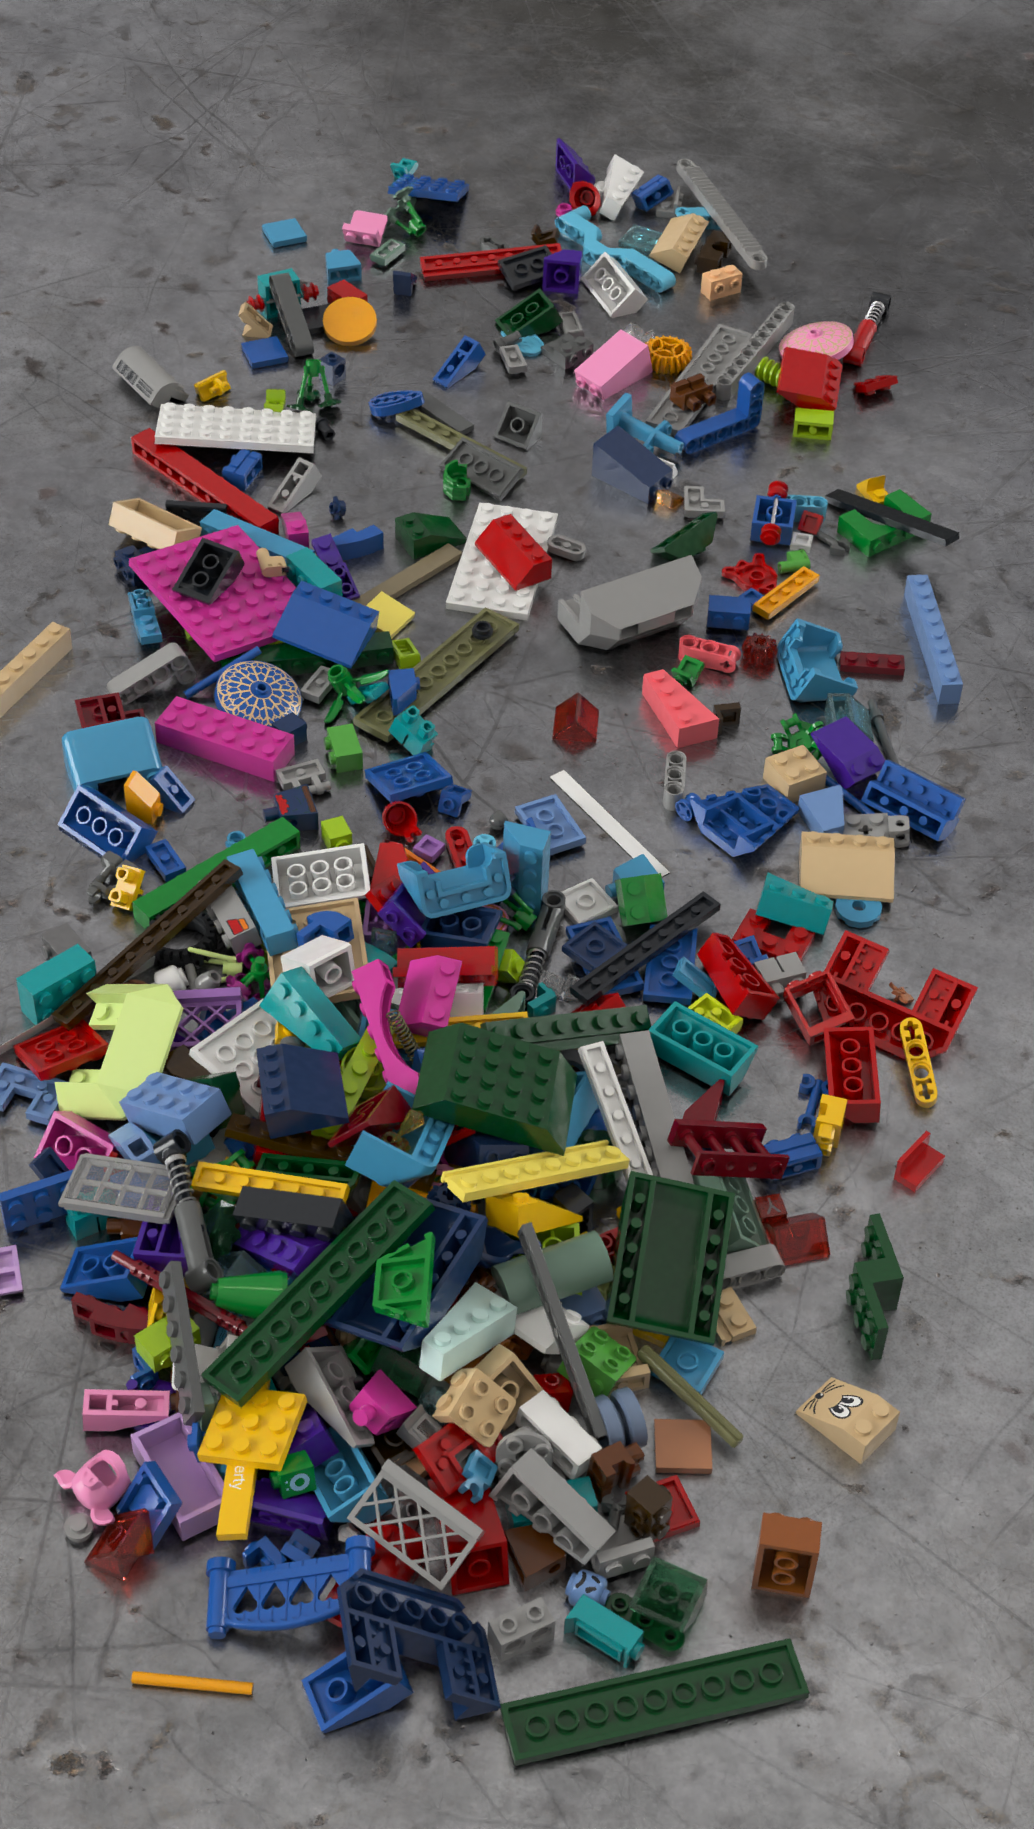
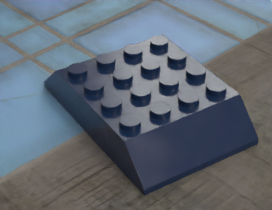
M425 1198L433 1204L435 1210L398 1247L400 1248L407 1243L411 1247L425 1240L424 1234L428 1232H433L435 1237L428 1328L375 1312L372 1306L375 1272L344 1302L324 1325L402 1352L422 1347V1340L446 1315L482 1258L487 1217Z

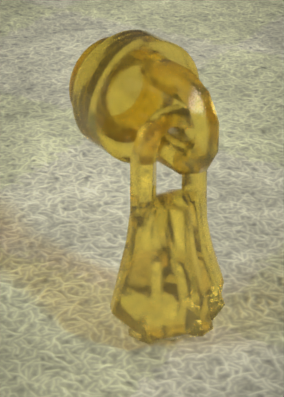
M409 1110L401 1124L400 1130L397 1133L393 1131L385 1132L382 1140L389 1143L387 1137L391 1136L393 1137L391 1143H395L394 1147L408 1153L411 1146L408 1145L409 1141L402 1136L425 1124L424 1114L421 1111Z

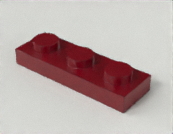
M841 651L840 672L904 676V655Z

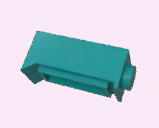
M584 1594L565 1618L564 1634L575 1632V1635L615 1660L623 1661L625 1668H627L632 1659L637 1661L644 1650L645 1645L642 1644L643 1630Z

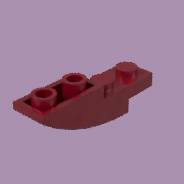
M76 1292L71 1299L74 1316L90 1323L91 1334L116 1342L136 1345L134 1335L147 1328L148 1309L145 1307H137L129 1303L125 1311H122L115 1305L105 1304L98 1301L92 1295H84Z

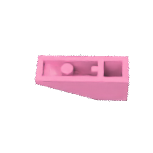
M84 1389L83 1431H116L166 1419L169 1417L170 1391Z

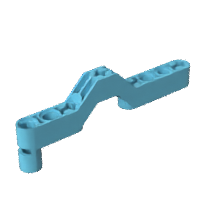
M583 205L555 219V226L562 234L583 246V261L592 266L606 252L619 262L628 275L658 293L676 285V278L671 271L635 249L608 248L600 243L602 232L597 226L589 222L591 212L587 206Z

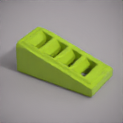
M409 638L392 640L394 658L399 669L413 668L421 662V655Z

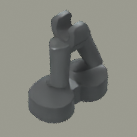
M107 851L101 857V865L104 869L89 884L87 894L90 896L88 898L89 902L92 904L99 903L102 898L109 896L111 890L116 888V885L106 887L103 884L110 874L116 875L118 867H122V865L138 869L139 867L126 859L123 861L119 855L112 851Z

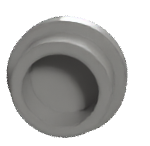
M83 1513L70 1516L64 1524L66 1536L74 1542L86 1541L94 1530L91 1517Z

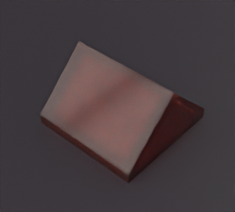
M579 692L556 706L552 739L596 742L599 709Z
M812 1212L763 1222V1227L770 1244L776 1246L785 1266L830 1257L825 1217Z

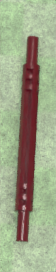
M118 1250L112 1253L111 1259L129 1269L130 1274L163 1293L162 1288L159 1286L160 1271L141 1260L135 1261ZM185 1287L188 1308L236 1336H240L249 1327L246 1325V1321L225 1309L216 1307L210 1300Z

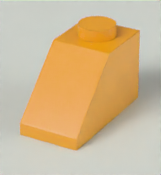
M132 771L124 784L126 810L143 822L153 825L157 817H160L163 812L160 793L137 771Z

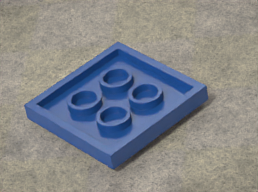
M427 752L365 770L366 779L390 803L404 801V799L413 796H422L426 792L442 790L446 786L453 785L452 775Z

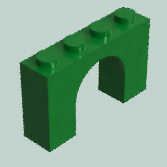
M901 489L885 495V506L929 522L931 521L932 513ZM855 509L840 515L838 520L837 533L845 537L867 557L915 536L888 525L875 524Z

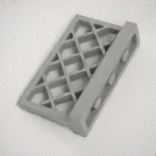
M387 1459L381 1468L382 1470L353 1508L347 1519L443 1591L485 1531L391 1460ZM383 1479H386L393 1485L395 1498L378 1500L377 1487ZM398 1489L407 1496L399 1497ZM372 1494H373V1495H374V1501H372V1502H367V1501L369 1500V1498H370V1497L372 1496ZM414 1500L417 1503L419 1516L402 1518L400 1501ZM396 1502L398 1519L381 1522L379 1504ZM375 1505L377 1523L364 1524L356 1518L363 1507ZM422 1507H423L424 1509H426L428 1512H430L431 1514L423 1515V1514H422ZM438 1518L441 1521L442 1534L425 1536L423 1519ZM419 1520L422 1537L405 1540L402 1522ZM399 1523L401 1540L394 1542L386 1541L383 1538L382 1526ZM445 1524L455 1532L446 1533ZM378 1526L379 1535L372 1529H370V1527ZM460 1535L468 1541V1544L461 1553L449 1554L447 1537ZM443 1538L445 1555L429 1558L426 1540ZM422 1541L425 1559L411 1560L407 1557L406 1543ZM401 1544L402 1552L395 1548L394 1545ZM458 1557L451 1566L450 1558ZM446 1559L448 1572L440 1582L431 1575L429 1562ZM425 1562L426 1570L420 1567L418 1563Z

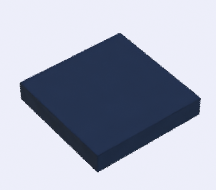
M594 921L562 945V952L591 972L628 946V944Z

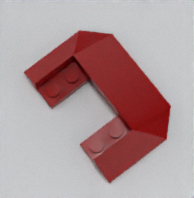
M845 930L825 970L829 969L855 1017L854 1027H873L875 1047L906 1061L900 1037V1024L906 1018H916L922 1024L929 1057L932 1058L946 1053L978 987L933 968L913 1009H908L870 992L890 952L889 949ZM825 987L813 991L823 1021L839 1015ZM910 1026L908 1030L911 1040L915 1039V1030ZM913 1047L909 1050V1053L912 1056H920L923 1050L919 1047Z

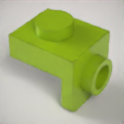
M267 389L264 409H272L273 412L285 410L286 391L284 389Z
M505 949L497 979L499 982L516 984L519 982L525 961L514 949Z

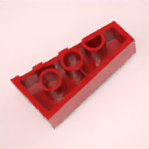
M713 932L697 953L702 965L705 967L732 1015L764 1020L780 999L728 935Z

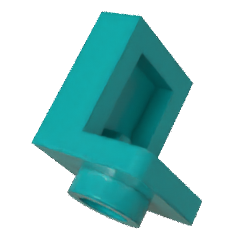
M402 158L399 164L392 162L390 167L394 177L399 179L404 174H413L418 168V163L415 160Z
M543 982L537 984V998L527 1003L528 1018L547 1016L556 1012V994Z

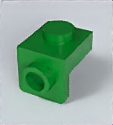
M685 655L678 668L673 667L671 672L673 678L682 686L688 685L693 687L705 665L704 662Z

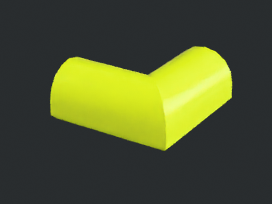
M705 993L688 1007L735 1034L742 1027L743 1018L732 1015L729 1008L708 993Z

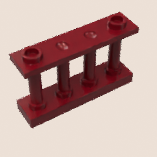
M674 1119L667 1138L670 1146L688 1147L694 1154L696 1159L690 1173L695 1176L782 1179L790 1158L785 1154H770L764 1147L762 1141L767 1128L763 1123ZM702 1148H711L712 1151H704ZM724 1149H733L734 1152H726ZM747 1150H754L756 1153H748Z

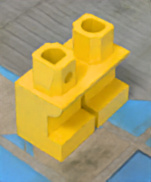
M822 1094L813 1137L821 1149L822 1155L829 1157L832 1147L838 1148L847 1099Z

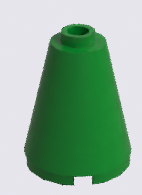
M277 1270L218 1278L217 1283L211 1284L210 1300H214L216 1307L256 1319L288 1287L287 1272Z

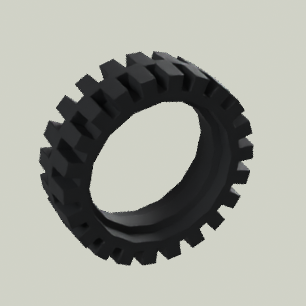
M202 911L183 929L196 930L204 934L203 939L191 947L216 952L217 932L215 925L209 915L205 916V912ZM158 914L157 916H155V920H151L149 922V926L152 925L161 915ZM164 946L153 955L155 956V965L159 966L161 964L163 969L170 965H175L182 968L183 971H185V965L194 964V967L195 964L202 966L204 965V960L208 962L211 959L208 956L189 952L188 948L171 949Z

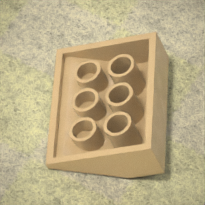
M802 831L799 848L800 887L828 898L893 903L894 838Z

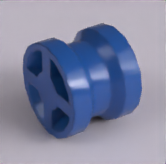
M695 793L687 794L685 799H680L675 804L678 815L685 821H689L694 817L690 799L698 797L701 800Z

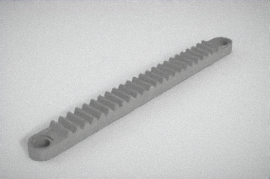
M678 160L676 171L749 267L754 270H764L767 267L768 257L762 251V245H759L751 231H748V227H745L740 217H737V213H734L729 203H726V199L724 200L721 193H718L716 186H713L708 176H705V172L703 173L700 166H696L692 160Z

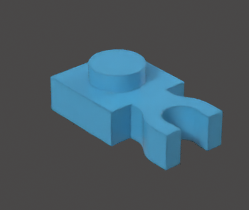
M476 1449L468 1457L462 1471V1475L467 1480L460 1485L458 1491L463 1494L470 1489L473 1494L470 1501L474 1504L482 1499L484 1491L491 1486L498 1466Z

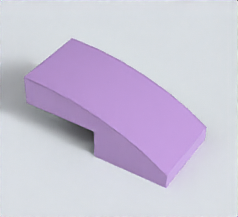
M17 1246L1 1247L0 1296L23 1292Z

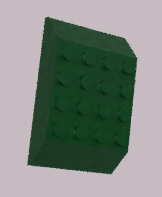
M460 1022L428 1033L411 1112L564 1156L577 1074L560 1051Z
M635 1171L630 1172L621 1206L612 1262L613 1281L609 1282L605 1305L606 1323L712 1346L715 1344L735 1193Z

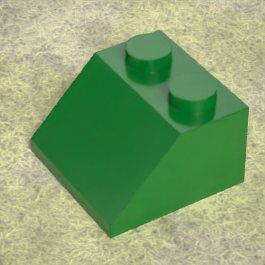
M661 873L615 880L622 927L662 921L668 917Z

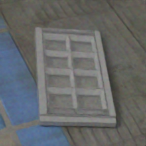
M85 1153V1155H80L58 1205L67 1210L158 1224H170L177 1203L174 1201L175 1195L172 1193L173 1187L170 1185L171 1179L168 1177L169 1171L166 1169V1165Z

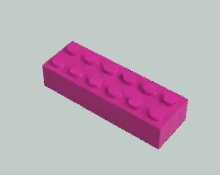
M178 696L174 698L155 721L157 743L273 782L277 779L276 770L285 768L295 755L293 734Z

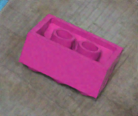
M439 955L410 961L398 1011H400V1015L403 1016L412 1034L428 1037L430 1031L448 1026L462 961Z
M54 1111L34 1158L45 1148L51 1147L69 1170H73L81 1154L109 1156L111 1151L119 1153V1151L109 1139L108 1135L110 1133L72 1111Z

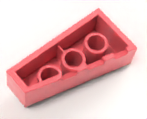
M664 669L643 675L642 694L677 749L717 738L719 718Z

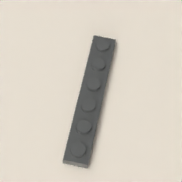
M170 1261L159 1275V1286L163 1290V1311L166 1313L168 1322L166 1332L170 1338L172 1348L170 1358L171 1362L174 1363L176 1373L174 1384L179 1392L178 1409L179 1413L182 1414L183 1424L192 1426V1423L198 1422L203 1416L205 1407L181 1261Z

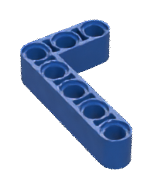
M745 373L739 381L737 406L735 409L683 428L676 433L674 439L683 442V450L691 454L756 428L761 421L764 383L752 373Z

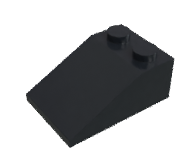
M202 537L174 585L173 592L211 605L235 582L245 565L240 552Z

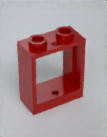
M829 969L823 972H813L802 981L794 980L784 988L783 998L809 1047L824 1041L823 1028L854 1027L855 1017ZM825 987L839 1015L809 1027L795 999Z

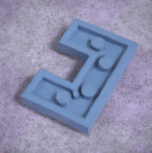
M2 1062L0 1066V1111L4 1112L14 1094L32 1098L33 1101L25 1112L26 1119L48 1125L53 1112L59 1111L55 1082L68 1081L58 1078L40 1081L31 1070Z

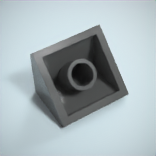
M508 401L493 437L528 450L542 437L543 414Z

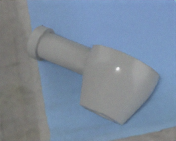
M210 970L200 974L194 980V986L196 989L219 988L222 979L217 971Z

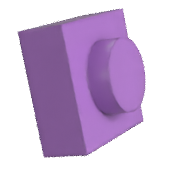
M427 834L413 847L415 855L430 863H433L445 851V843Z

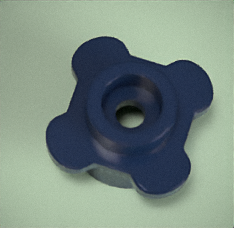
M337 496L333 497V502L329 505L330 514L334 515L335 520H339L346 513L345 502L338 500Z

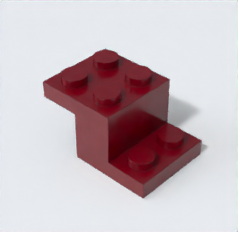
M119 692L75 700L81 729L134 717H145L143 708L124 711Z

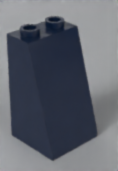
M616 426L593 443V477L647 504L658 498L660 494L672 486L673 469L621 427Z
M459 1126L456 1130L458 1131L464 1127ZM476 1131V1133L445 1146L444 1158L450 1164L469 1167L529 1155V1146Z

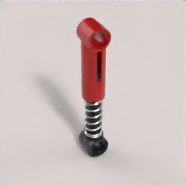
M873 291L869 310L853 336L854 344L852 349L843 357L844 363L862 366L866 351L877 331V324L882 314L889 311L892 295Z

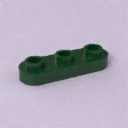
M614 1593L607 1598L605 1608L644 1631L642 1643L666 1657H674L682 1652L685 1635L680 1627L627 1594ZM616 1604H622V1605H624L625 1607L622 1608V1609H619V1608H617L615 1605H616ZM642 1619H646V1620H648L650 1623H649V1624H643V1623H641L640 1621H641ZM672 1635L675 1639L668 1640L665 1636Z

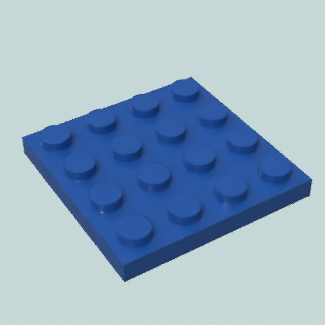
M404 174V176H401L388 186V194L396 195V192L404 187L412 186L413 190L408 196L455 202L469 191V184L465 183L464 180L457 179L451 182L447 178L434 180L430 176L416 178L413 174Z

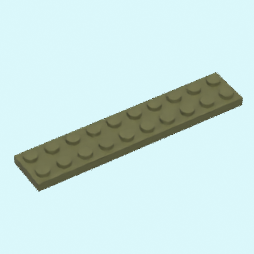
M485 607L413 667L415 677L420 678V690H417V699L403 711L414 705L419 710V715H421L519 631V624ZM478 621L489 622L493 628L492 637L486 640L475 638L472 635L474 624ZM389 690L353 718V725L387 743L394 738L388 730L395 717L398 716H393Z

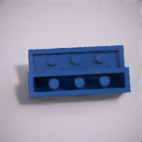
M885 760L877 780L869 781L861 799L862 802L883 813H888L889 816H908L910 827L936 841L945 840L953 832L960 820L958 816L966 800L891 760Z

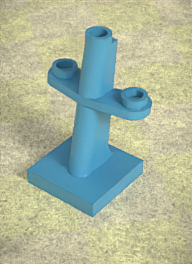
M624 393L606 414L607 433L616 426H619L632 437L644 441L643 446L652 453L654 452V446L674 455L676 453L680 454L683 450L684 443L669 436L672 432V425L668 421L664 420L656 428H653L632 417L631 394Z

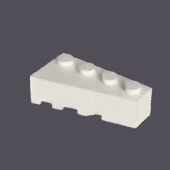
M614 154L606 170L607 175L604 181L605 186L602 192L603 197L599 213L615 221L630 198L631 192L637 187L644 171Z

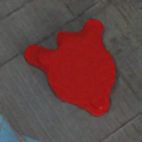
M762 553L754 554L752 562L739 560L736 566H727L722 569V576L733 580L745 592L753 588L759 593L766 595L777 587V573L765 563V556Z

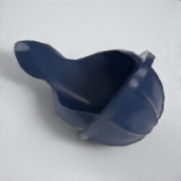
M487 1226L482 1258L477 1267L491 1269L494 1265L510 1260L514 1255H525L520 1240L511 1239L497 1227Z

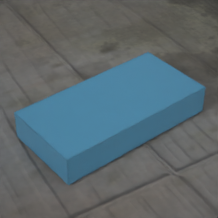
M682 957L678 961L672 976L697 996L702 997L705 993H708L713 998H716L718 989L712 979L687 958Z

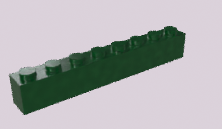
M390 632L374 633L351 669L394 664V647ZM287 643L261 646L259 649L262 653L252 659L275 665L290 676L315 673L321 665L328 668L337 665L335 662ZM246 652L220 660V667L226 666Z

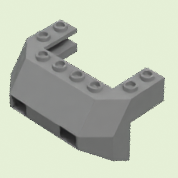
M689 555L581 591V598L575 594L573 599L566 601L563 599L558 600V621L578 644L608 650L679 626L693 616L700 598L702 576L693 556Z

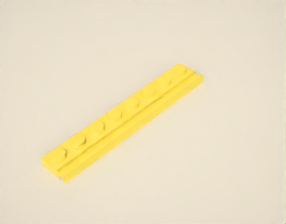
M608 1140L566 1147L564 1156L546 1151L444 1171L440 1181L442 1183L447 1182V1188L462 1202L627 1169L630 1159L619 1148L609 1146Z

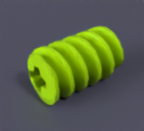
M765 356L757 365L754 376L773 387H777L781 363L777 362L775 364V360L771 359L769 361V358Z

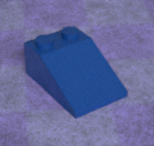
M138 1237L76 1247L60 1290L63 1293L75 1294L79 1292L84 1295H92L95 1298L118 1302L144 1298L148 1284L130 1274L129 1269L111 1259V1255L115 1250L134 1259L133 1251Z
M346 1651L301 1680L321 1731L325 1734L386 1711L413 1694V1689L401 1661L403 1679L396 1686L369 1679L355 1692L348 1669Z

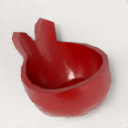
M394 801L385 807L382 813V823L391 834L404 836L408 843L413 842L414 836L422 834V831L417 827V814L411 805L402 801Z

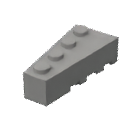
M532 1448L507 1471L488 1495L496 1502L501 1499L510 1505L508 1510L517 1517L522 1514L533 1522L532 1528L539 1533H549L554 1537V1543L584 1565L616 1532L608 1521L594 1510Z

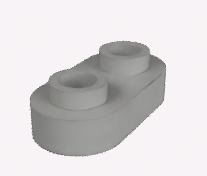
M553 535L548 538V551L572 561H579L586 555V546L581 542L562 535Z

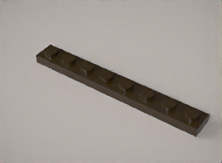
M236 1113L232 1114L225 1131V1137L299 1157L347 1161L355 1147L350 1145L330 1148L327 1144L330 1141L329 1139L304 1132L270 1139L266 1122ZM437 1169L432 1174L420 1178L409 1188L429 1193L432 1189Z

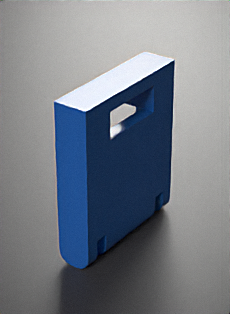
M156 1461L143 1462L116 1507V1511L119 1515H124L122 1522L138 1546L141 1545L142 1553L149 1554L155 1550L183 1503Z

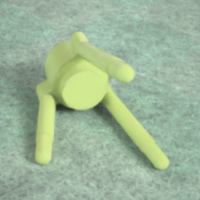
M193 947L188 948L189 952L212 957L208 962L205 960L204 962L223 965L222 973L227 974V976H235L237 973L243 972V963L237 962L236 956H227ZM221 977V983L226 982V977Z

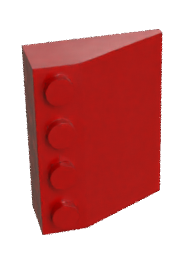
M785 347L777 393L799 408L834 411L837 407L842 364L827 354Z

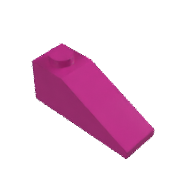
M302 513L280 514L285 538L309 548V531Z

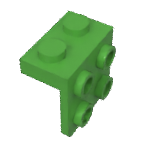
M595 1326L591 1327L575 1343L594 1397L601 1394L608 1397L617 1381L636 1361V1356L627 1347L620 1345L604 1330ZM562 1361L561 1365L557 1369V1372L569 1380L566 1368Z

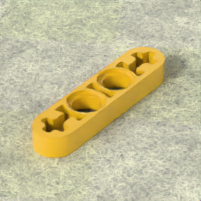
M906 1018L900 1024V1037L914 1098L920 1107L930 1108L936 1104L938 1094L923 1027L918 1019ZM910 1026L915 1030V1039L911 1040L908 1030ZM913 1047H919L923 1050V1053L920 1056H912L909 1050ZM917 1069H925L928 1075L925 1078H918L914 1075V1072ZM926 1085L928 1095H930V1099H925V1097L922 1096V1086Z

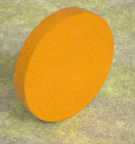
M344 297L331 303L324 312V331L330 340L339 345H360L369 340L376 331L377 317L375 310L367 301L360 298Z

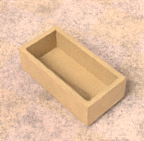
M141 498L113 502L109 525L116 528L117 532L129 534L132 536V539L147 543L148 547L154 549H162L198 538L202 527Z

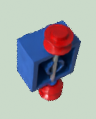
M773 481L769 484L768 496L757 495L750 540L763 542L766 545H790L797 500L787 499L789 488L785 482Z

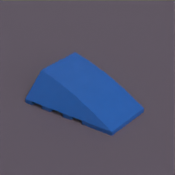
M769 784L744 788L741 793H736L733 790L726 792L724 796L717 797L715 794L707 795L706 799L700 800L698 797L690 799L700 832L732 857L754 852L800 810V807Z

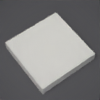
M593 878L561 891L566 897L565 914L574 925L606 918L618 912L619 906Z

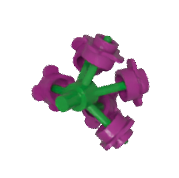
M252 942L245 944L242 952L236 955V960L239 963L242 962L251 971L247 975L237 973L235 976H227L226 982L228 984L226 986L227 988L241 987L243 1001H247L252 991V982H259L260 993L254 994L253 997L260 1001L267 995L268 992L266 991L271 989L269 967L265 964L264 951L257 949Z

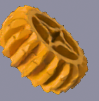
M663 335L662 337L656 336L655 339L651 338L648 342H645L649 348L652 369L656 371V374H679V372L684 371L692 360L691 347L689 343L684 342V339L679 340L678 337H665Z

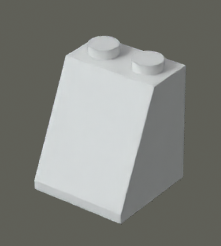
M321 935L280 956L283 972L302 966L328 998L352 986V981H354L351 972L355 970L351 944Z

